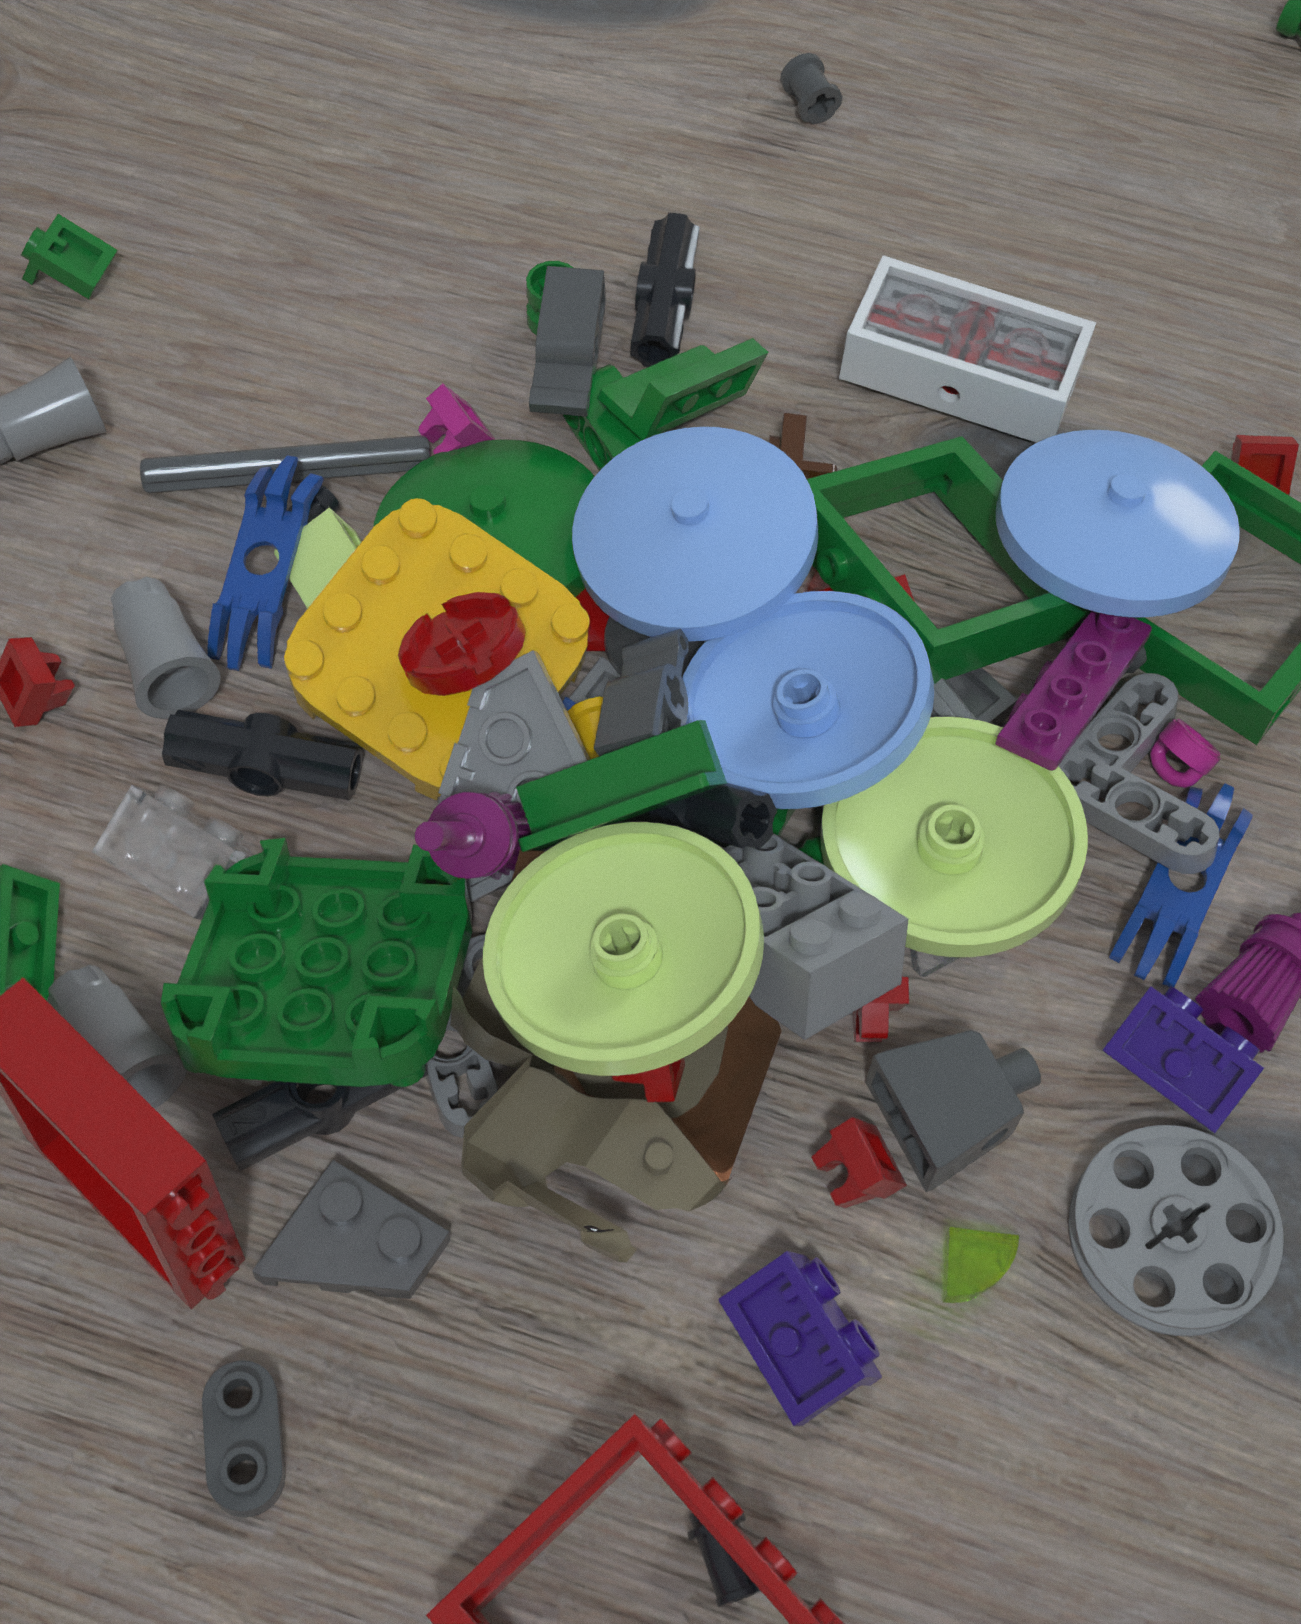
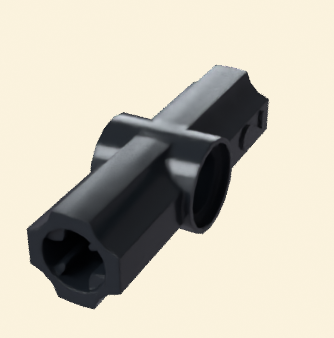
M668 213L663 219L654 221L648 246L647 262L642 261L640 264L635 297V312L637 313L631 339L630 356L637 358L643 367H650L680 353L684 319L690 318L696 279L694 263L700 227L693 224L685 214Z
M177 710L174 715L170 714L164 730L162 757L166 766L227 777L230 783L238 789L257 796H275L282 791V788L349 801L351 796L355 795L359 783L363 751L362 747L357 743L300 733L289 721L269 713L250 714L242 722Z
M727 783L633 818L651 823L677 826L693 831L707 839L739 848L747 846L759 850L773 836L772 826L777 809L769 793Z
M427 1069L423 1077L428 1075ZM276 1081L213 1113L212 1116L239 1171H242L312 1134L330 1135L341 1131L350 1123L355 1112L404 1087H397L391 1084L365 1087L332 1085L337 1088L333 1097L324 1103L309 1104L305 1101L309 1092L324 1084Z

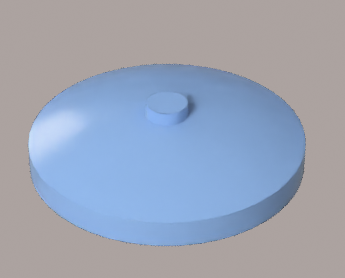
M691 427L672 430L649 437L625 449L596 474L585 489L575 512L572 527L573 551L582 582L591 598L608 616L626 628L650 637L681 629L688 642L722 638L748 629L771 616L796 593L804 582L813 564L818 544V520L814 495L806 477L795 462L776 446L757 436L720 427Z
M1072 431L1048 437L1030 446L1013 461L1007 470L996 505V525L1003 546L1015 564L1031 580L1051 594L1071 604L1113 616H1163L1180 612L1202 602L1226 578L1239 544L1240 528L1235 508L1225 490L1208 471L1188 456L1163 443L1119 431Z
M810 591L793 594L778 611L758 624L732 635L706 640L691 659L682 677L688 696L686 724L697 720L706 721L726 782L769 793L776 809H803L831 804L854 796L880 782L904 762L915 749L929 723L934 703V681L924 644L916 630L896 611L880 602L857 594L836 591Z

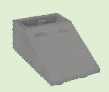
M775 834L759 850L747 846L739 848L732 845L723 848L736 861L748 878L755 894L763 923V959L758 978L749 995L758 1008L806 1040L901 984L908 928L907 917Z

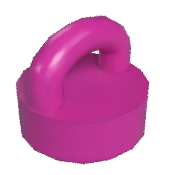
M1173 719L1158 735L1159 739L1152 746L1150 753L1152 767L1157 774L1170 785L1182 788L1196 784L1221 760L1220 752L1204 736L1181 719ZM1169 750L1190 766L1185 773L1178 772L1167 762L1166 753Z

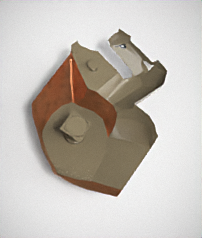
M520 850L512 881L544 851L522 853ZM482 955L463 999L453 986L450 1026L458 1031L465 1044L484 1059L518 1070L465 1124L461 1161L462 1174L491 1201L513 1207L531 1206L581 1231V1241L586 1247L617 1262H627L637 1250L631 1246L627 1231L548 1189L545 1177L566 1162L584 1166L655 1210L678 1208L691 1211L715 1199L730 1181V1173L782 1032L779 1022L758 1008L751 998L748 997L744 1006L722 1032L703 1047L684 1057L685 1068L675 1102H647L644 1084L619 1082L612 1080V1076L581 1074L565 1070L544 1061L521 1045L502 1021L488 992L484 978Z

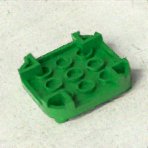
M286 838L260 840L261 853L238 861L226 871L222 866L215 864L204 881L209 903L177 984L163 983L161 1006L183 1067L192 1073H206L222 1078L354 1087L387 1084L407 1087L417 1083L425 1074V1064L434 1057L445 1036L452 1009L453 986L457 990L472 935V911L466 879L452 876L443 871L434 862L429 851H425L413 844L408 862L294 857L290 856Z

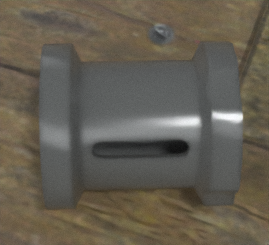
M812 53L801 54L791 59L781 72L780 82L785 92L794 95L798 101L797 110L802 120L818 124L834 115L842 104L843 96L838 86L829 83L824 75L825 68L820 57Z

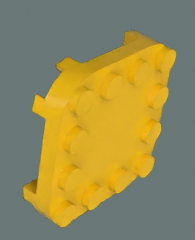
M416 498L405 502L401 509L392 511L372 528L297 621L287 641L284 662L297 703L313 720L318 716L414 783L416 792L437 801L438 797L441 796L438 792L454 743H458L470 707L467 704L472 689L466 692L439 696L424 694L411 686L400 664L398 652L402 638L413 623L426 613H428L432 620L438 614L445 612L442 604L453 597L474 592L500 594L508 599L512 607L516 608L526 630L523 648L515 659L532 650L538 652L560 696L571 681L575 683L584 664L587 650L589 616L586 610L581 607L580 602L563 584L464 516L440 505H432L424 499Z

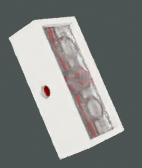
M883 255L847 332L839 379L1037 443L1048 437L1055 436L1058 432L1082 369L1096 322Z

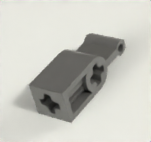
M547 266L536 336V362L529 396L530 412L588 416L593 374H595L597 369L606 307L604 270Z
M681 629L634 642L623 647L621 652L623 660L621 677L607 682L604 691L594 750L599 756L686 725L688 696L681 675L684 656L688 654L689 645L688 639Z

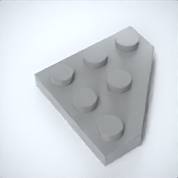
M532 650L513 660L506 669L492 680L472 689L467 704L470 706L459 741L454 743L438 792L441 794L438 804L444 799L462 792L486 794L498 792L501 795L507 793L513 797L512 802L518 801L521 803L516 789L517 786L591 760L538 652ZM551 846V847H549V848H546V849H540V850H534V851H544V852H545V851H547L548 849L552 848L553 846ZM510 871L508 876L502 874L499 880H494L488 876L466 879L470 904L511 884L514 871Z

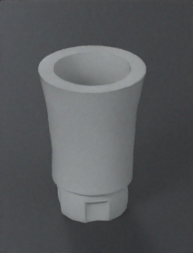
M71 357L36 379L0 396V464L10 460L13 456L16 461H19L39 451L75 439L107 432L94 401Z
M144 577L137 581H127L118 587L111 596L112 613L115 619L114 629L122 645L131 673L137 707L144 714L160 719H169L170 714L174 715L177 710L194 712L201 708L217 692L221 676L218 668L202 649L189 628L178 603L170 597L165 585L155 578Z
M87 965L78 970L67 971L49 987L47 1002L154 1109L168 1100L179 1088L187 1071L181 1063L179 1054L153 1030L135 1009L123 990L118 985L113 984L98 966Z

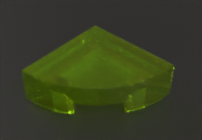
M949 1227L945 1239L943 1303L970 1301L995 1286L1004 1277L1014 1261L1020 1235Z

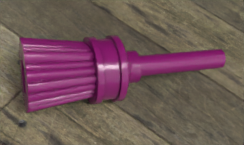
M462 792L444 799L431 813L429 820L417 827L415 841L421 849L429 851L434 862L443 871L452 876L465 879L488 876L494 880H499L502 874L508 876L510 871H515L519 851L521 850L518 839L532 833L521 803L518 801L512 802L513 797L510 794Z
M1293 913L1290 916L1270 914L1261 918L1254 928V934L1249 935L1241 944L1239 956L1195 997L1196 1002L1204 1009L1201 1016L1206 1019L1205 1024L1210 1029H1214L1215 1033L1220 1035L1223 1029L1228 1026L1260 1050V1053L1265 1050L1270 1052L1274 1047L1298 1000L1301 999V913Z

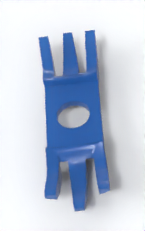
M287 455L279 464L274 474L271 467H261L251 480L244 494L245 510L222 592L218 601L212 605L207 655L210 659L220 660L230 617L227 643V668L229 670L239 671L248 635L257 615L258 664L262 668H272L276 629L283 616V598L303 527L308 524L312 501L324 480L322 476L310 473L291 496L292 511H286L289 490L298 463V458ZM265 494L267 501L266 507H261L263 497ZM259 546H271L279 552L277 566L271 572L263 575L249 572L246 568V559L249 553Z
M1226 783L1220 789L1207 812V815L1215 821L1219 831L1226 819L1234 793V787ZM1190 787L1184 802L1198 809L1203 789ZM1243 808L1226 840L1219 838L1216 857L1212 865L1201 872L1204 878V887L1199 891L1185 892L1178 889L1169 878V868L1157 862L1137 906L1109 956L1110 959L1118 963L1121 962L1144 919L1148 918L1154 921L1134 976L1142 980L1146 979L1170 935L1175 931L1181 934V938L1162 983L1168 987H1175L1227 867L1252 820L1253 815ZM1191 836L1185 842L1177 840V843L1186 847L1192 841L1199 843V840Z

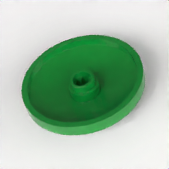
M509 439L481 441L456 450L437 453L407 471L396 481L383 498L377 510L374 526L392 511L401 509L405 502L416 498L424 499L432 505H440L464 516L563 584L576 597L585 589L574 556L572 527L579 501L595 476L578 460L550 446Z

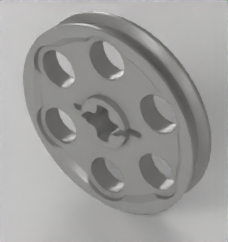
M1156 1125L1135 1129L1117 1137L1103 1147L1093 1158L1081 1175L1071 1198L1068 1220L1069 1238L1074 1257L1082 1275L1092 1290L1107 1306L1124 1319L1149 1331L1171 1336L1190 1337L1224 1329L1240 1320L1262 1300L1278 1274L1284 1247L1283 1226L1277 1203L1270 1188L1258 1170L1240 1152L1226 1142L1200 1130L1176 1125ZM1196 1154L1206 1158L1214 1167L1216 1174L1215 1183L1210 1186H1199L1189 1181L1182 1172V1157ZM1121 1157H1132L1139 1160L1148 1172V1185L1141 1189H1132L1124 1186L1114 1173V1161ZM1199 1209L1204 1210V1213L1198 1215L1188 1226L1189 1229L1183 1238L1179 1235L1171 1239L1166 1237L1153 1248H1146L1147 1245L1151 1244L1162 1232L1161 1229L1168 1220L1170 1222H1176L1179 1219L1184 1221ZM1237 1209L1251 1214L1257 1220L1260 1227L1259 1240L1253 1243H1245L1234 1238L1226 1226L1228 1211ZM1098 1215H1106L1116 1219L1123 1227L1125 1233L1123 1246L1111 1249L1099 1245L1091 1236L1089 1230L1090 1219ZM1210 1269H1218L1228 1273L1234 1279L1238 1288L1236 1302L1221 1304L1210 1298L1203 1287L1204 1272ZM1150 1272L1161 1277L1169 1289L1168 1304L1163 1307H1152L1143 1303L1134 1290L1135 1275Z

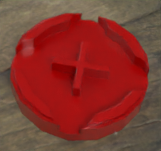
M469 593L447 600V602L442 604L445 612L438 614L432 620L428 613L418 618L402 638L398 658L411 686L422 693L446 696L466 692L492 680L513 662L523 648L526 630L516 608L512 607L504 596L497 593Z

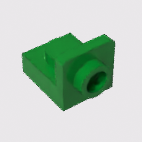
M57 214L46 232L36 227L27 241L21 256L29 260L22 280L33 285L42 271L89 299L111 265L118 250L60 214Z

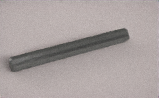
M419 435L144 458L140 463V478L145 492L158 493L249 485L261 467H271L274 474L279 464L287 455L298 458L292 481L304 480L310 473L322 476L323 478L407 472L431 456L427 437Z

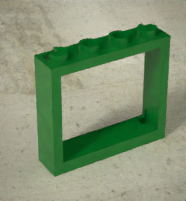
M963 436L807 479L814 495L818 520V544L812 566L833 591L857 594L873 599L888 606L906 619L916 630L924 644L934 684L941 678L948 680L1072 637L1091 612V610L1071 604L1043 589L1031 580L1011 559L1003 546L996 525V505L1003 480ZM935 492L1029 599L937 629L844 518Z
M1214 451L1202 467L1217 480L1229 496L1238 517L1239 527L1301 565V502L1219 452ZM1133 617L1152 627L1149 639L1144 644L1147 660L1139 669L1145 673L1158 674L1168 678L1174 683L1180 696L1255 745H1258L1301 691V642L1262 690L1258 691L1147 618Z

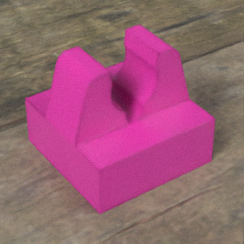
M442 383L426 398L432 409L418 428L419 433L426 436L431 443H435L442 435L446 434L444 441L433 450L434 454L456 450L481 441L496 440L473 407Z

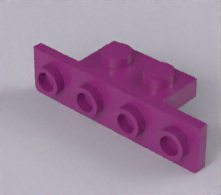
M1091 611L1053 662L1047 660L1043 665L1031 692L1028 695L1022 693L1010 713L1007 724L997 736L995 745L1051 771L1056 770L1147 642L1152 627L1133 617L1113 616Z

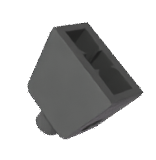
M970 1030L883 1051L874 1055L865 1083L925 1192H929L1014 1133L1024 1114L1022 1103L1017 1095L1039 1086L1041 1075L1036 1061L1025 1048H1020L995 1059L982 1035L977 1031Z

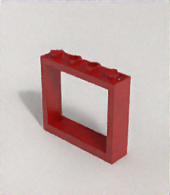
M24 978L20 979L0 996V1095L26 1139L191 1310L204 1298L212 1300L226 1291L223 1283L240 1269L238 1266L246 1259L207 1161Z
M636 1414L626 1421L426 1614L432 1624H490L480 1611L642 1455L789 1624H844L821 1598L809 1608L788 1584L798 1574V1571L767 1537L757 1546L748 1539L734 1523L744 1513L743 1509L713 1476L703 1486L682 1464L692 1452L664 1420L660 1418L650 1428Z

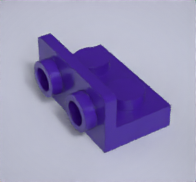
M1150 986L1102 1051L1215 1134L1263 1071L1264 1067L1253 1060L1260 1050L1228 1026L1223 1029L1220 1035L1197 1020L1204 1009L1176 988L1170 986L1163 995Z
M786 1251L723 1295L718 1301L793 1426H803L859 1386H871L880 1380L882 1375L873 1362L880 1354L876 1344L863 1325L856 1319L848 1322L834 1298L841 1293L840 1288L824 1263L817 1257L810 1261L806 1255Z

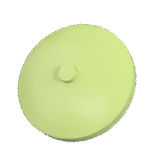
M930 717L926 730L915 749L892 773L854 796L823 806L820 839L824 865L907 917L908 928L905 945L907 948L945 957H978L1009 950L1029 941L1048 928L1069 904L1076 890L1088 849L1086 818L1076 790L1059 766L1056 770L1051 771L995 745L997 736L1003 727L970 718Z
M626 822L585 831L558 843L533 860L511 882L498 901L486 930L483 945L484 978L492 1001L510 1033L521 1045L537 1057L565 1070L597 1076L637 1074L666 1066L692 1054L722 1032L735 1018L751 994L760 972L764 951L763 923L755 894L745 873L727 852L709 839L693 831L662 823Z

